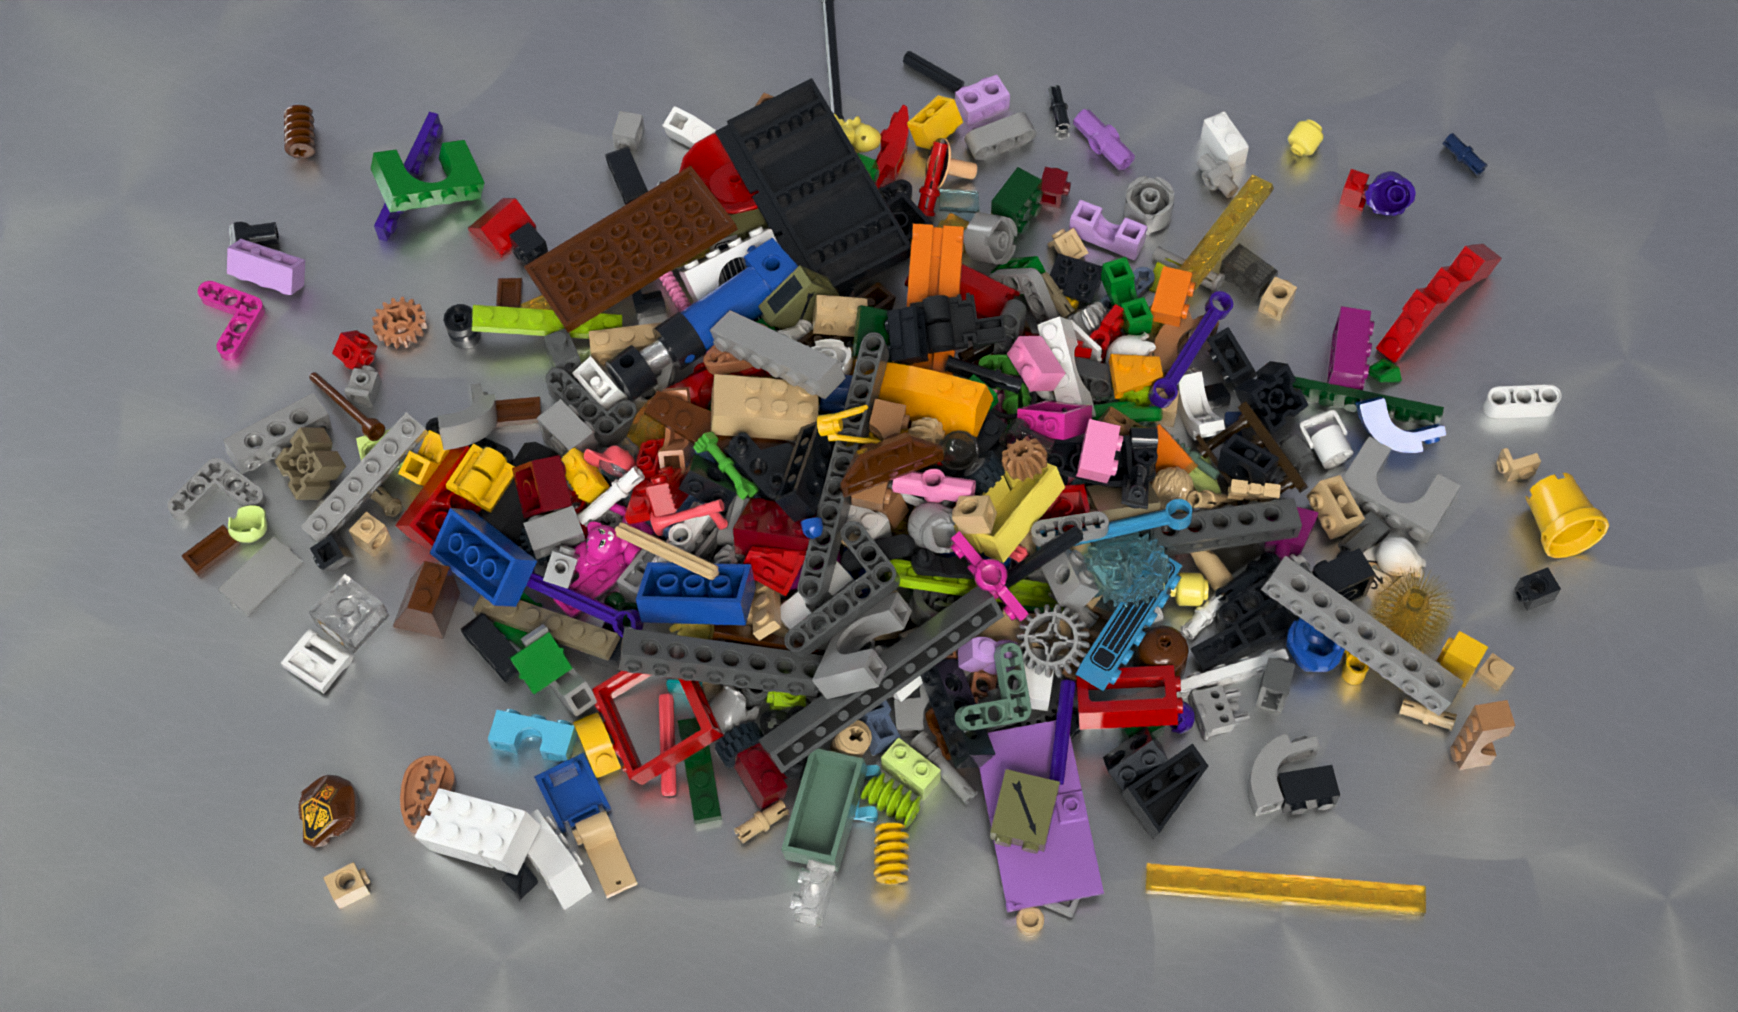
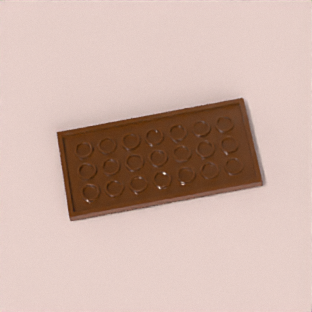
M689 166L525 265L524 268L567 333L729 236L737 231L738 228L694 169Z

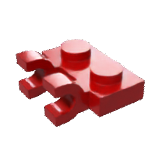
M1117 304L1113 306L1102 320L1099 329L1092 332L1089 336L1094 341L1097 340L1096 343L1102 348L1101 363L1103 364L1106 361V353L1110 344L1122 336L1120 330L1124 324L1122 319L1124 309Z

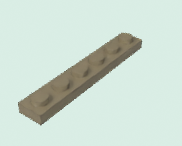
M480 595L472 609L476 615L483 613L489 620L527 633L544 624L556 643L607 661L620 640L618 633L519 600L516 607L494 606Z

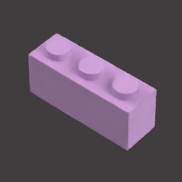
M240 239L227 248V274L235 276L239 280H247L261 287L277 290L285 295H292L304 286L305 260Z

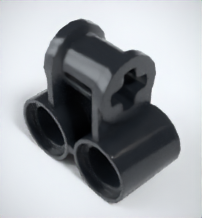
M1130 427L1129 436L1131 438L1133 466L1136 464L1144 465L1147 469L1145 479L1149 480L1150 483L1156 477L1157 427Z

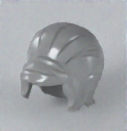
M935 502L922 503L914 508L909 516L907 529L915 544L934 553H950L951 548L948 546L953 544L950 539L956 534L953 527L956 523L952 520L953 508Z
M723 685V690L708 702L723 735L733 731L732 729L735 727L739 728L743 723L746 725L748 722H754L760 709L759 706H755L748 711L746 709L745 696L739 692L740 690L731 685Z

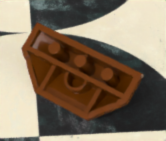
M907 432L902 434L894 433L886 437L884 441L863 445L860 450L855 452L840 483L843 497L852 496L943 461L942 446Z

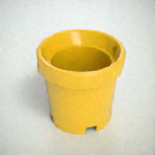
M1563 473L1565 478L1557 479L1554 474L1540 480L1530 488L1529 491L1532 496L1529 498L1526 495L1525 497L1541 532L1540 541L1547 556L1553 558H1566L1589 549L1602 539L1609 528L1605 515L1601 510L1594 508L1576 483L1574 477L1569 473Z

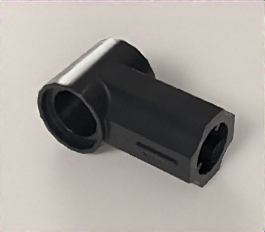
M246 222L232 223L229 226L230 246L240 239L262 246L278 244L279 233L276 222L249 225Z

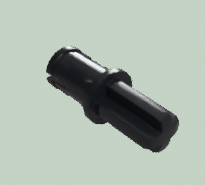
M1050 86L1048 88L1051 101L1049 111L1053 115L1055 129L1059 132L1066 131L1071 126L1067 115L1068 105L1063 101L1060 86Z

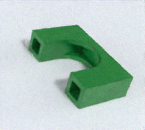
M465 140L442 143L438 159L447 178L434 183L423 182L411 176L405 169L397 149L374 152L370 169L389 212L480 199L485 182Z

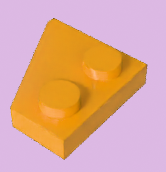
M1111 354L1108 361L1115 399L1122 398L1126 392L1132 390L1138 392L1146 386H1153L1157 380L1163 378L1160 357Z

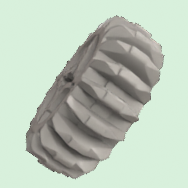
M1048 604L1044 605L1045 613L1043 614L1038 608H1035L1034 613L1036 617L1034 619L1030 615H1026V619L1030 622L1027 626L1023 623L1019 625L1025 631V634L1019 633L1016 635L1017 639L1024 641L1018 644L1021 651L1026 650L1022 653L1023 661L1028 660L1026 666L1029 669L1036 666L1035 673L1038 675L1045 669V676L1047 678L1052 676L1053 670H1055L1057 677H1062V668L1068 674H1071L1072 669L1069 665L1073 663L1076 667H1079L1080 662L1076 660L1077 657L1085 658L1087 655L1081 651V648L1090 647L1088 642L1082 641V639L1090 637L1088 631H1081L1086 627V623L1084 621L1077 623L1080 615L1074 613L1070 616L1071 609L1069 607H1066L1061 613V606L1059 604H1055L1053 612H1051ZM1051 621L1045 632L1035 634L1042 624ZM1060 621L1066 622L1071 626L1074 639L1061 635ZM1053 635H1055L1061 641L1053 643V647H1051L1044 640L1053 639ZM1032 643H1038L1045 647L1046 661L1037 658ZM1072 647L1066 657L1055 661L1060 650Z

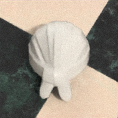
M1401 537L1388 538L1378 546L1376 558L1378 566L1383 572L1393 576L1411 573L1412 577L1422 578L1421 567L1426 566V560L1417 555L1414 546L1408 539Z

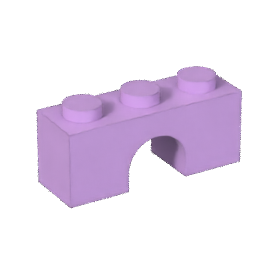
M1080 200L1070 218L1069 230L1074 228L1080 239L1135 261L1145 243L1148 226L1126 217L1121 225L1112 224L1103 217V208Z

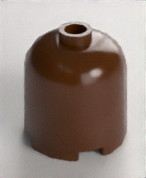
M1160 625L1152 627L1146 631V635L1139 646H1137L1133 667L1174 665L1175 676H1180L1181 680L1185 673L1189 653L1186 638L1180 631L1170 626Z

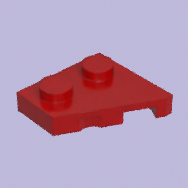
M752 546L743 564H751L754 580L786 596L804 563L807 551Z

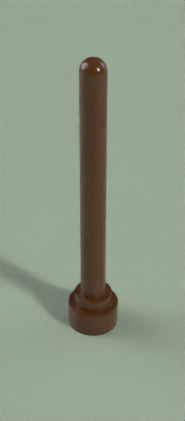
M312 372L309 375V379L362 426V432L369 440L377 441L384 435L385 426L378 419L365 416L318 373Z

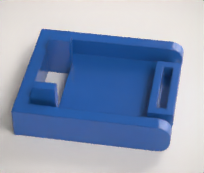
M584 753L534 776L562 834L567 832L565 823L568 822L571 829L576 828L575 823L599 813L598 807L603 805L606 812L611 811V807ZM573 768L576 769L577 776L554 787L551 779Z

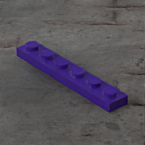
M429 111L404 162L407 172L416 179L423 174L425 162L432 155L435 141L441 137L443 132V125L437 113ZM386 203L384 204L374 224L378 239L388 241L391 233L396 231L400 214H403L405 211L389 212Z

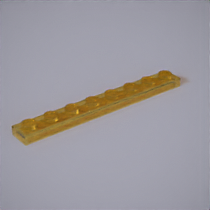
M1252 174L1179 268V270L1193 273L1192 282L1196 283L1195 291L1274 190L1272 183ZM1153 321L1151 333L1148 334L1156 338L1160 329L1165 324Z

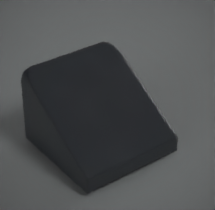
M1222 382L1204 386L1211 409L1230 405L1231 395Z

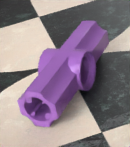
M1083 109L1074 118L1073 125L1088 139L1091 149L1098 155L1103 154L1118 170L1124 171L1134 161L1135 155L1120 141L1119 134L1112 125L1108 124L1105 126L1089 109Z

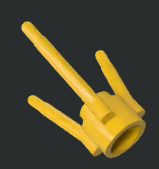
M868 405L817 417L818 432L820 436H828L829 441L839 440L862 444L881 442V440L838 434L839 431L843 430V418L863 413L868 409Z

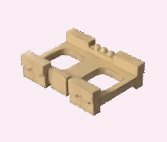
M1232 479L1231 486L1228 487L1227 499L1243 501V498H1245L1246 501L1250 499V501L1260 500V503L1269 502L1280 498L1281 485L1265 483L1264 486H1261V484H1248V481Z

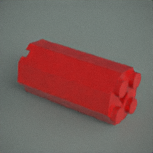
M962 263L961 298L964 301L966 300V293L974 294L977 319L1000 316L1006 302L1014 299V295L1019 296L1020 291ZM909 275L905 280L904 285L908 287Z

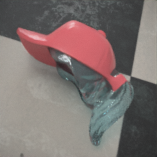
M610 446L603 453L586 449L584 452L585 461L597 467L599 472L607 476L611 483L615 479L619 480L635 465V460L629 451L618 446ZM633 489L628 492L629 495L623 501L626 508L628 507Z

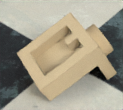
M1064 228L1052 235L1053 241L1047 244L1049 248L1054 246L1059 254L1080 259L1088 254L1074 228L1067 232Z

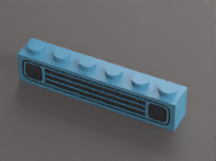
M1156 549L1153 551L1083 659L1076 672L1077 676L1102 691L1105 690L1108 683L1115 684L1122 672L1118 669L1121 663L1126 666L1134 654L1130 650L1133 644L1139 646L1146 635V632L1142 631L1145 625L1149 628L1152 626L1158 616L1154 611L1157 607L1161 609L1164 607L1170 597L1166 592L1169 588L1174 591L1182 578L1177 575L1182 567L1181 564Z

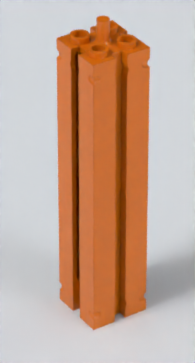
M913 224L907 307H910V303L923 302V299L930 296L946 295L948 298L957 297L960 294L964 227L943 226V228L933 227V225ZM956 350L928 354V361L908 366L954 376V373L945 372L944 370L949 355L955 357Z

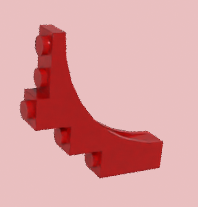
M1484 244L1465 246L1451 266L1441 267L1427 287L1415 290L1402 308L1403 312L1377 345L1376 349L1392 362L1398 363L1433 320L1464 291L1480 280L1488 278L1502 258Z

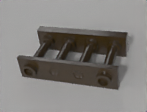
M1246 401L1238 406L1242 413L1238 416L1239 419L1207 442L1204 441L1200 434L1195 437L1200 443L1196 448L1204 459L1209 456L1215 466L1218 467L1219 460L1212 450L1231 438L1234 433H1238L1245 427L1246 429L1252 427L1256 435L1253 436L1254 439L1250 442L1262 449L1267 447L1270 453L1279 457L1277 469L1281 467L1286 473L1282 477L1284 480L1278 483L1281 485L1280 495L1289 488L1292 490L1296 487L1299 493L1308 488L1305 481ZM1220 471L1225 480L1231 486L1232 478L1226 473ZM1243 498V501H1241L1243 505L1249 503L1245 500V498Z

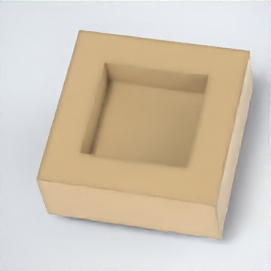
M1492 653L1476 676L1499 691L1515 668Z

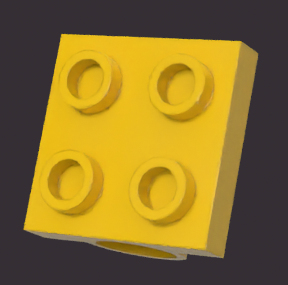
M473 444L446 483V488L491 513L514 479L512 468L515 466L507 463L506 458L498 451L490 447L482 449Z

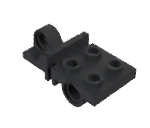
M966 293V300L962 301L961 294H958L957 297L948 298L946 295H935L923 299V302L910 303V306H916L924 310L928 354L968 348V341H972L973 349H980L989 344L1007 342L1003 316L977 319L974 294Z

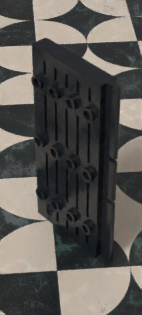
M812 78L728 120V125L715 131L749 193L759 192L753 195L752 198L774 236L782 233V235L776 238L779 246L797 266L801 265L828 277L838 294L910 258L911 243Z

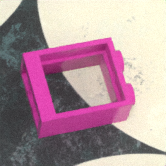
M1043 401L1018 408L1017 435L1065 440L1084 434L1089 419H1092V405Z

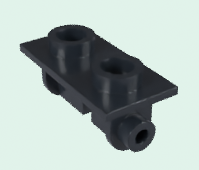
M1136 464L1131 468L1130 475L1123 474L1121 504L1134 509H1148L1149 480L1145 479L1147 469L1144 465Z

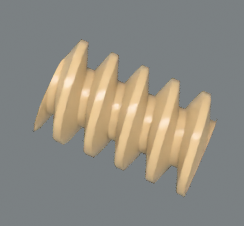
M857 720L833 738L830 744V751L861 758L871 744L872 736L869 727L864 722Z

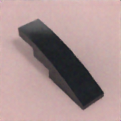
M1282 606L1263 617L1260 614L1240 626L1235 624L1190 648L1203 672L1282 639L1288 635V630L1294 621L1285 606Z

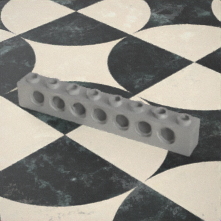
M1287 556L1276 566L1261 588L1272 599L1288 608L1293 614L1302 618L1317 631L1326 635L1338 646L1347 650L1361 662L1378 672L1383 678L1395 684L1438 716L1452 704L1464 683L1461 679Z

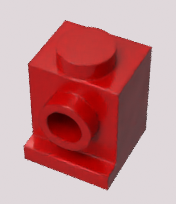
M1351 169L1339 204L1362 211L1366 202L1365 191L1369 188L1367 184L1369 174Z

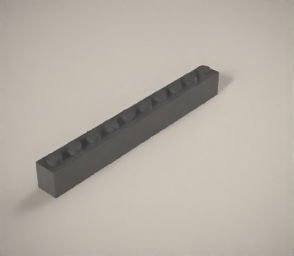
M976 586L881 653L879 657L887 666V669L879 687L826 699L822 695L759 739V743L770 760L781 773H784L1004 617L994 596Z

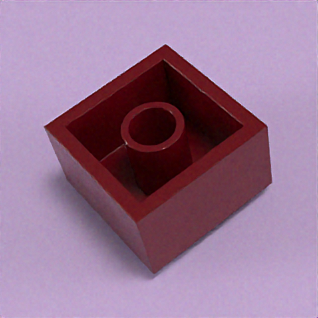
M560 455L533 460L512 468L524 518L547 514L557 509L572 506V492L567 486L565 478L566 467L561 461Z

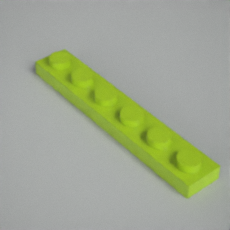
M473 305L472 331L546 336L565 329L553 310ZM600 313L569 332L570 337L589 339V331L622 327V315Z

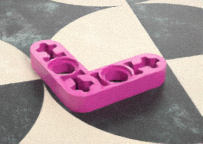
M205 281L201 283L197 290L202 303L233 315L219 338L216 347L222 359L227 361L235 360L240 356L265 314V307L260 298L214 281ZM230 297L238 298L237 302L233 305L225 304L226 300ZM255 306H257V309H252L250 312L247 308H254ZM238 325H247V329L244 332H235V328ZM231 345H233V349H227V351H225V347L230 348Z

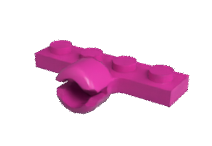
M960 531L950 539L953 543L950 548L959 559L964 556L971 564L967 568L974 576L977 586L983 591L992 594L995 600L999 598L1005 605L1002 610L1011 621L1017 619L1018 622H1021L1029 614L1005 586L1008 576L1004 564L996 559L983 560Z
M586 541L578 544L574 549L576 550L575 553L580 555L576 568L579 578L569 588L597 600L617 583V579L628 567L623 561L624 553L620 552L614 559L594 566L586 562V554L588 553ZM554 599V603L568 617L575 618L582 612Z

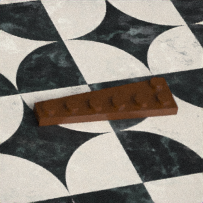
M658 390L644 411L646 416L693 444L704 433L711 432V411ZM716 435L718 438L717 446L723 452V448L735 436ZM750 437L761 450L788 443V441L782 439ZM760 470L754 471L756 475H760L762 473Z

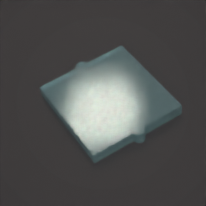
M939 189V211L957 213L979 212L978 191Z

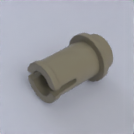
M380 486L377 490L381 493L379 494L375 491L370 496L371 499L384 509L383 511L386 516H397L403 508L401 501L398 498H393Z

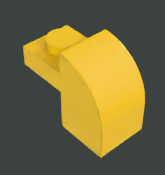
M428 430V434L418 453L408 452L398 474L424 486L450 451V449L443 450L440 434Z
M598 712L573 722L596 779L621 768Z

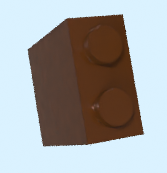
M428 561L423 562L410 579L393 627L440 639L444 638L460 596L459 588L449 566Z

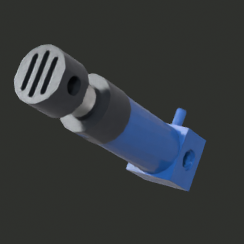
M773 238L757 248L755 245L748 248V254L744 256L747 267L745 270L652 329L656 338L655 342L640 352L630 345L605 362L612 378L631 402L658 385L654 374L667 367L670 363L678 370H682L705 355L714 345V338L710 329L730 310L752 321L763 314L758 306L798 267Z

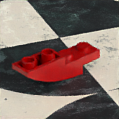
M902 105L898 112H894L889 127L880 134L881 151L876 159L880 172L875 182L878 189L886 178L895 181L904 164L909 142V127L907 125L909 115L906 105Z
M665 438L651 439L641 444L634 466L643 472L645 479L633 489L624 516L628 525L650 521L652 509L645 487L651 481V477L657 475L660 469L658 451L662 448Z

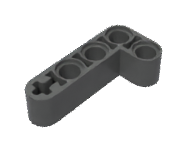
M554 368L546 374L545 379L550 396L556 402L561 399L567 406L571 404L577 410L579 418L583 422L588 421L593 426L596 432L594 437L601 446L609 448L610 446L617 445L638 427L639 417L636 405L628 400L620 401L610 410L606 411L565 370ZM590 414H595L593 417H587ZM625 415H631L628 418H622ZM606 430H612L610 433H603Z

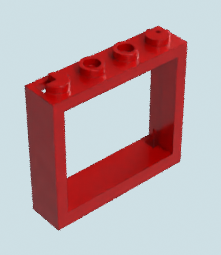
M620 671L592 689L597 703L594 705L603 714L605 719L603 724L607 733L613 737L615 742L613 749L622 758L624 763L622 769L627 773L629 780H634L643 785L724 736L699 681L679 679L701 730L644 765L639 760L613 699L652 675Z

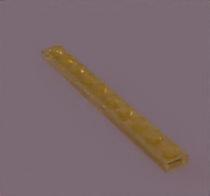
M1148 863L1146 865V894L1424 916L1426 914V886Z

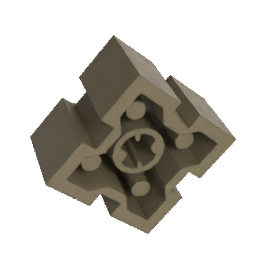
M300 427L290 440L292 447L284 448L275 459V463L283 476H289L290 482L288 486L296 500H321L331 487L330 480H336L346 468V465L338 451H331L333 443L324 428Z

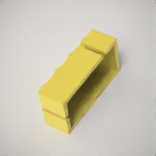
M1047 463V467L1042 468V474H1035L1033 480L1028 477L1023 482L1018 478L1013 480L1005 471L1004 475L1007 482L1004 476H1001L1002 479L996 482L993 488H989L987 493L983 492L982 495L990 496L997 511L991 534H962L977 553L982 554L984 552L985 556L999 560L1002 563L1007 560L1032 529L1033 524L1042 517L1064 490L1065 486L1056 466ZM955 524L953 527H954L956 533H958V532H959V529H958L957 525Z

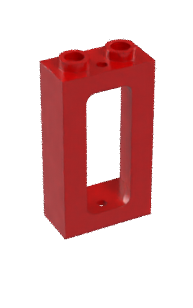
M1174 665L1118 668L1122 672L1114 685L1108 683L1105 688L1124 689L1165 686V697L1156 699L1093 702L1089 699L1088 690L1100 689L1077 676L1080 730L1178 725V714H1183L1182 697H1177V692H1181L1180 676H1175Z

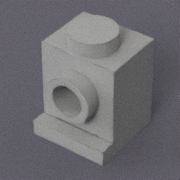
M362 366L361 369L354 368L349 384L345 387L344 392L348 401L352 404L373 407L382 381L378 372L370 366Z

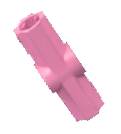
M929 469L924 473L916 471L894 479L892 490L895 493L922 496L927 502L941 503L944 500L957 502L959 496H975L976 489L975 480L945 476L938 469Z

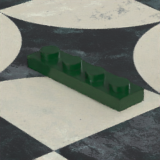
M696 717L678 720L681 742L701 730ZM707 745L684 760L695 825L722 820L710 747Z

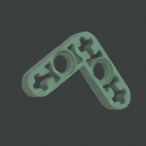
M1001 644L994 652L1001 700L959 708L955 714V722L961 730L971 731L1025 721L1030 717L1031 702L1021 649L1017 644ZM1011 652L1012 658L1005 659L1004 653ZM1015 666V670L1006 671L1007 667ZM1010 675H1014L1018 680V686L1015 690L1010 689L1007 684ZM1020 694V697L1011 698L1010 695ZM991 706L996 707L999 712V717L994 722L988 717V710ZM1021 706L1022 711L1014 713L1013 708ZM979 714L980 719L965 722V716Z

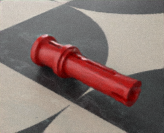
M933 141L924 186L919 188L921 194L918 208L926 216L931 217L936 215L934 212L937 197H940L938 186L948 144ZM939 156L935 176L933 177L936 158ZM927 197H929L928 206L926 208L925 206Z

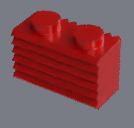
M672 466L661 468L658 470L657 475L651 477V481L646 485L645 490L654 517L675 513L689 497V494L679 490L683 476L681 468L673 469Z

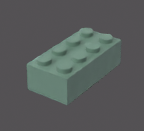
M816 749L809 754L781 849L786 860L839 872L868 770L864 758L823 749Z

